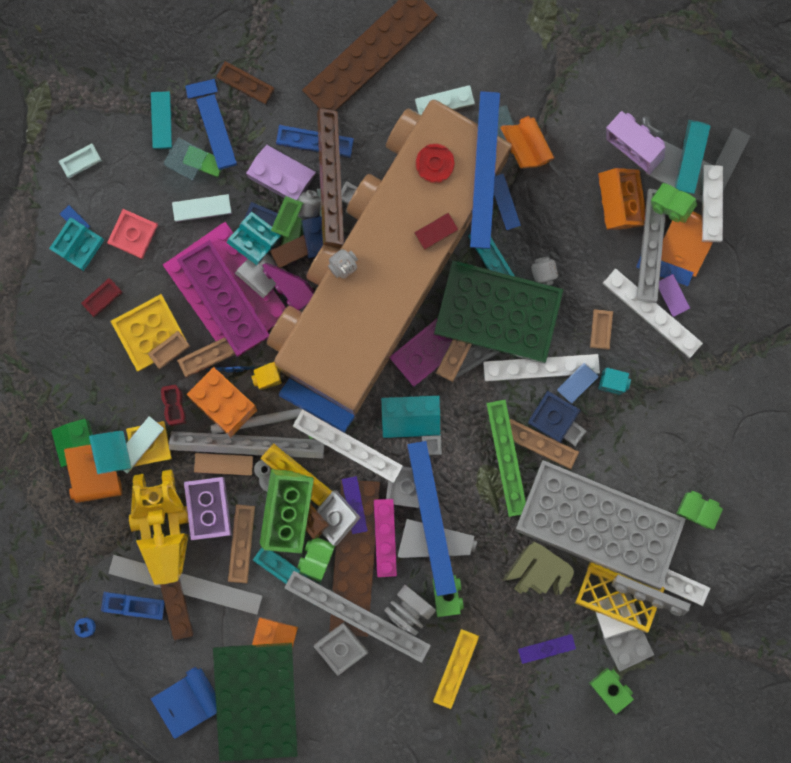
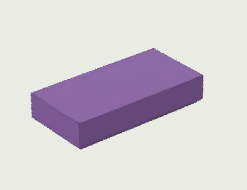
M673 274L659 281V290L673 317L690 309Z

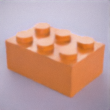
M214 367L187 393L188 398L230 438L257 411L255 405Z

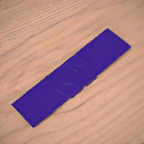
M357 476L342 479L346 502L361 517L351 528L352 534L366 532L367 526Z
M571 634L518 649L521 662L524 664L575 650L576 647Z

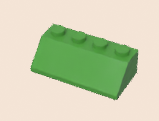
M271 469L260 537V545L264 550L302 553L314 481L313 477L287 470Z

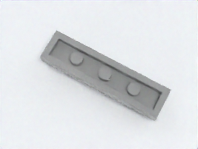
M617 575L611 585L620 593L632 594L635 599L649 601L657 608H666L676 616H684L689 611L691 605L621 575Z

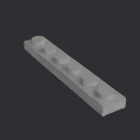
M648 189L637 292V301L656 303L658 299L665 214L656 213L651 204L652 198L658 191L654 189Z

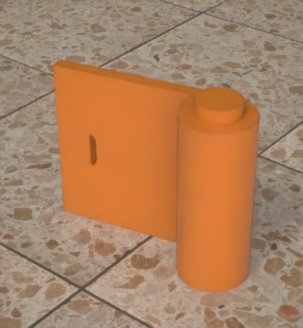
M527 116L519 121V125H503L500 127L506 140L512 144L510 152L514 154L520 168L540 167L554 159L535 118Z
M693 211L685 223L672 220L663 238L661 261L694 272L692 276L695 277L713 243L702 242V215Z
M91 445L64 449L72 486L70 488L71 500L79 503L122 495L121 480L117 476V471L97 474Z

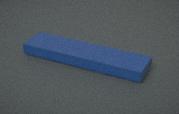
M215 94L196 99L218 170L237 165Z
M279 125L276 145L319 152L318 132ZM339 136L340 156L351 158L354 138Z
M288 379L279 392V396L343 433H345L354 419V415L291 379Z

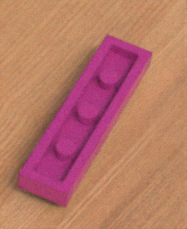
M374 499L377 577L397 576L393 499Z

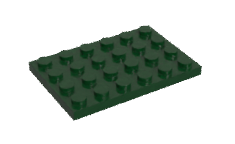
M452 260L433 335L545 364L563 289Z
M292 643L213 647L219 762L297 757Z

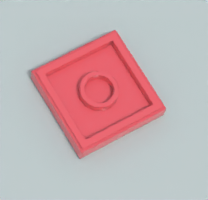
M123 209L107 244L143 259L158 224Z

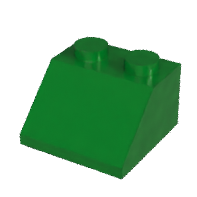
M87 419L71 422L51 430L61 467L67 466L64 449L91 445L89 436L93 434L90 422Z

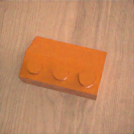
M615 168L598 173L606 228L620 230L644 226L645 203L640 170Z
M260 617L252 645L292 643L293 648L298 627Z

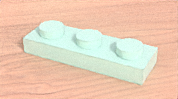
M470 85L415 99L418 114L422 115L431 100H437L453 110L475 104Z

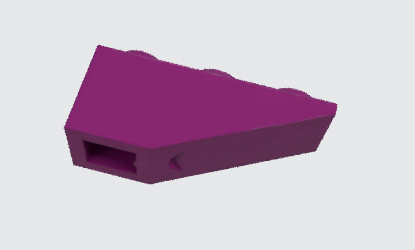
M269 263L262 265L264 267L263 272L267 278H272L276 283L275 288L281 295L284 293L288 298L287 303L289 306L301 310L308 304L315 291L306 280Z

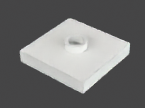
M620 593L612 596L615 606L625 603ZM625 594L628 601L633 600L631 594ZM608 598L599 602L602 609L609 610L612 608ZM633 602L630 606L633 613L636 614L637 611ZM626 606L617 609L620 616L624 618L631 616ZM595 612L604 639L637 630L634 627ZM636 616L638 623L641 624L639 616Z

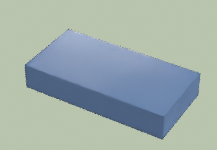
M583 363L557 390L572 404L599 376L586 363Z

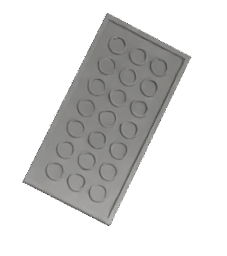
M542 460L515 531L660 590L686 519Z

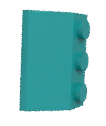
M439 396L381 398L383 438L440 435Z

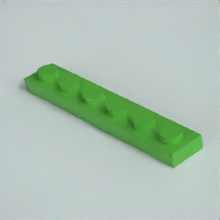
M506 400L489 402L486 404L509 517L521 515L526 501Z

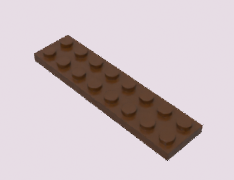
M398 0L302 89V92L319 109L337 111L432 23L438 15L424 0Z
M341 479V491H340V495L345 499V494H344V489H343V484H342V479ZM358 480L367 531L352 534V530H350L336 546L333 592L370 612L376 539L374 499H379L380 482ZM331 614L329 633L345 622L356 636L368 637V633Z

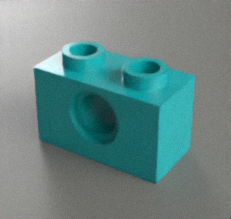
M610 368L604 369L598 390L617 395L623 394L630 387L631 379L628 378L629 373Z

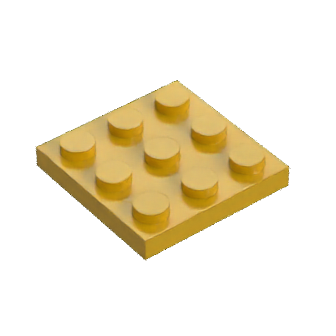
M162 294L111 320L137 372L154 364L148 353L174 333L179 331L184 337Z

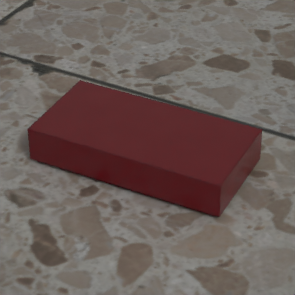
M447 213L414 232L423 249L426 250L457 232L458 228L450 214Z
M108 278L81 304L95 318L123 292Z

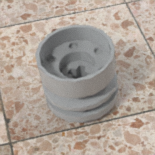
M404 585L397 594L402 603L398 604L395 601H391L390 603L397 609L392 611L389 607H386L384 611L401 629L416 636L418 631L412 627L414 623L422 628L423 625L418 618L421 616L429 620L436 609Z

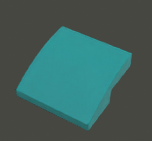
M251 212L241 222L239 228L228 238L227 244L255 265H258L276 244L281 235L271 231L272 226Z
M70 217L49 249L84 271L104 242V239Z
M123 431L89 436L97 474L131 469Z

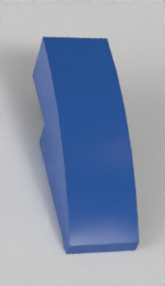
M104 592L101 611L162 620L165 603L164 600Z

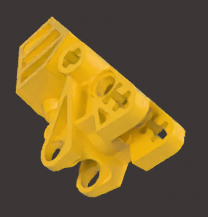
M173 470L162 471V484L154 487H146L144 474L134 475L131 514H129L131 532L139 530L141 532L142 540H136L154 585L177 582L183 572L188 534H181L180 524L189 523L187 506H183L176 493ZM165 513H168L170 535L164 537L161 524H164ZM151 525H153L154 529L153 538H151Z

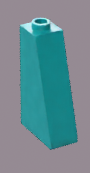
M688 120L675 188L679 191L695 194L710 130V125L707 123Z

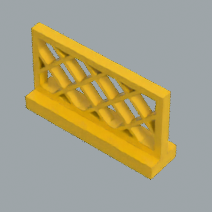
M589 562L575 603L648 633L657 607L652 606L646 609L643 601L637 599L628 601L625 594L618 591L610 594L606 584L613 582L614 578L621 574ZM590 574L598 576L601 583L592 586L589 581ZM603 586L607 596L598 599L593 589ZM662 587L660 590H658V589H655V590L664 593L665 588ZM590 591L595 601L588 603L581 600L583 593ZM620 593L625 603L615 606L612 596ZM608 598L612 608L609 610L602 609L599 602ZM639 601L643 611L634 614L630 604ZM626 606L631 616L624 618L620 616L617 609ZM644 613L648 620L646 626L639 624L636 616Z

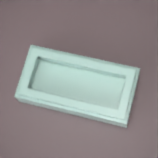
M91 143L63 158L59 163L69 179L102 160Z

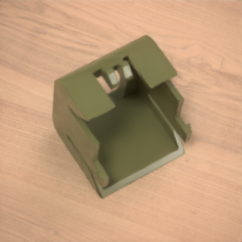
M532 542L522 550L502 581L521 578L514 588L520 594L522 592L526 593L529 587L540 595L542 592L546 594L551 585H553L554 595H561L566 587L572 585L570 581L574 575V570L568 563L536 542Z

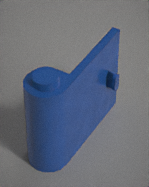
M196 667L186 672L187 677L151 698L174 739L217 713L215 690L201 668L198 670Z

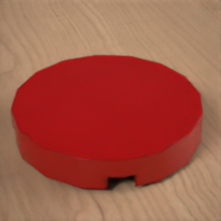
M437 143L429 144L422 148L417 154L415 161L419 176L430 183H441L447 180L453 173L455 166L454 156L451 151L444 145Z

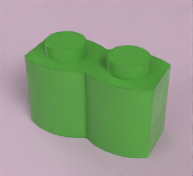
M666 183L660 186L651 200L653 210L656 213L669 215V218L674 222L680 221L685 223L697 206L696 198Z
M691 491V493H685L676 514L707 529L714 530L723 508L719 507L720 503L712 499L706 501L702 499L701 494Z
M320 538L312 539V541L308 540L304 550L307 551L306 557H301L297 567L300 569L299 574L321 583L335 546Z

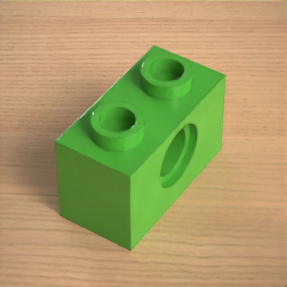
M453 575L456 593H454L451 601H445L443 596L437 597L434 579L432 578L437 617L461 614L460 610L464 609L463 599L458 597V590H461L460 579H456V575Z
M606 668L589 684L612 712L617 714L634 700L631 697L633 692L626 684L622 686L618 681L621 678L614 669L610 671ZM609 686H617L618 691L615 695H609Z

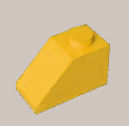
M274 362L253 370L255 374L252 376L253 384L255 387L258 386L260 390L282 384L278 368Z

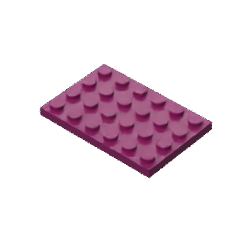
M226 222L163 264L215 341L224 338V335L177 261L181 256L209 240L267 331L274 327L286 309L273 289L263 299L235 274L247 258L227 244V240L233 232Z

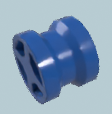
M81 618L74 626L75 633L82 638L91 636L96 629L94 621L90 618Z

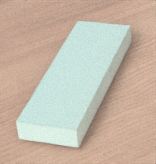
M229 194L172 202L175 222L232 214Z
M150 416L126 443L131 469L164 430ZM131 469L123 471L128 474Z

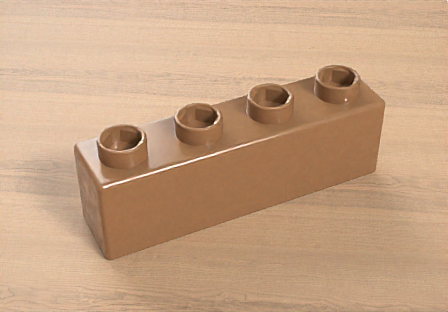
M431 100L422 115L409 108L403 112L386 142V148L396 153V158L382 180L367 174L361 181L346 210L347 214L358 220L341 248L322 246L307 273V279L318 285L316 291L303 312L288 306L277 320L267 339V345L278 351L274 363L281 373L351 414H357L388 362L389 357L394 352L472 221L478 133L477 123L437 100ZM497 136L495 176L499 175L512 147L511 143ZM437 143L444 145L451 151L454 156L455 166L453 173L447 180L441 183H430L419 176L415 161L417 154L422 148L429 144ZM449 213L458 231L424 250L414 232ZM341 249L347 252L352 251L358 259L356 261L357 270L345 279L336 278L328 268L329 258Z

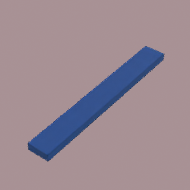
M480 91L470 248L490 249L500 93Z
M427 442L407 444L436 595L438 597L456 593V587Z

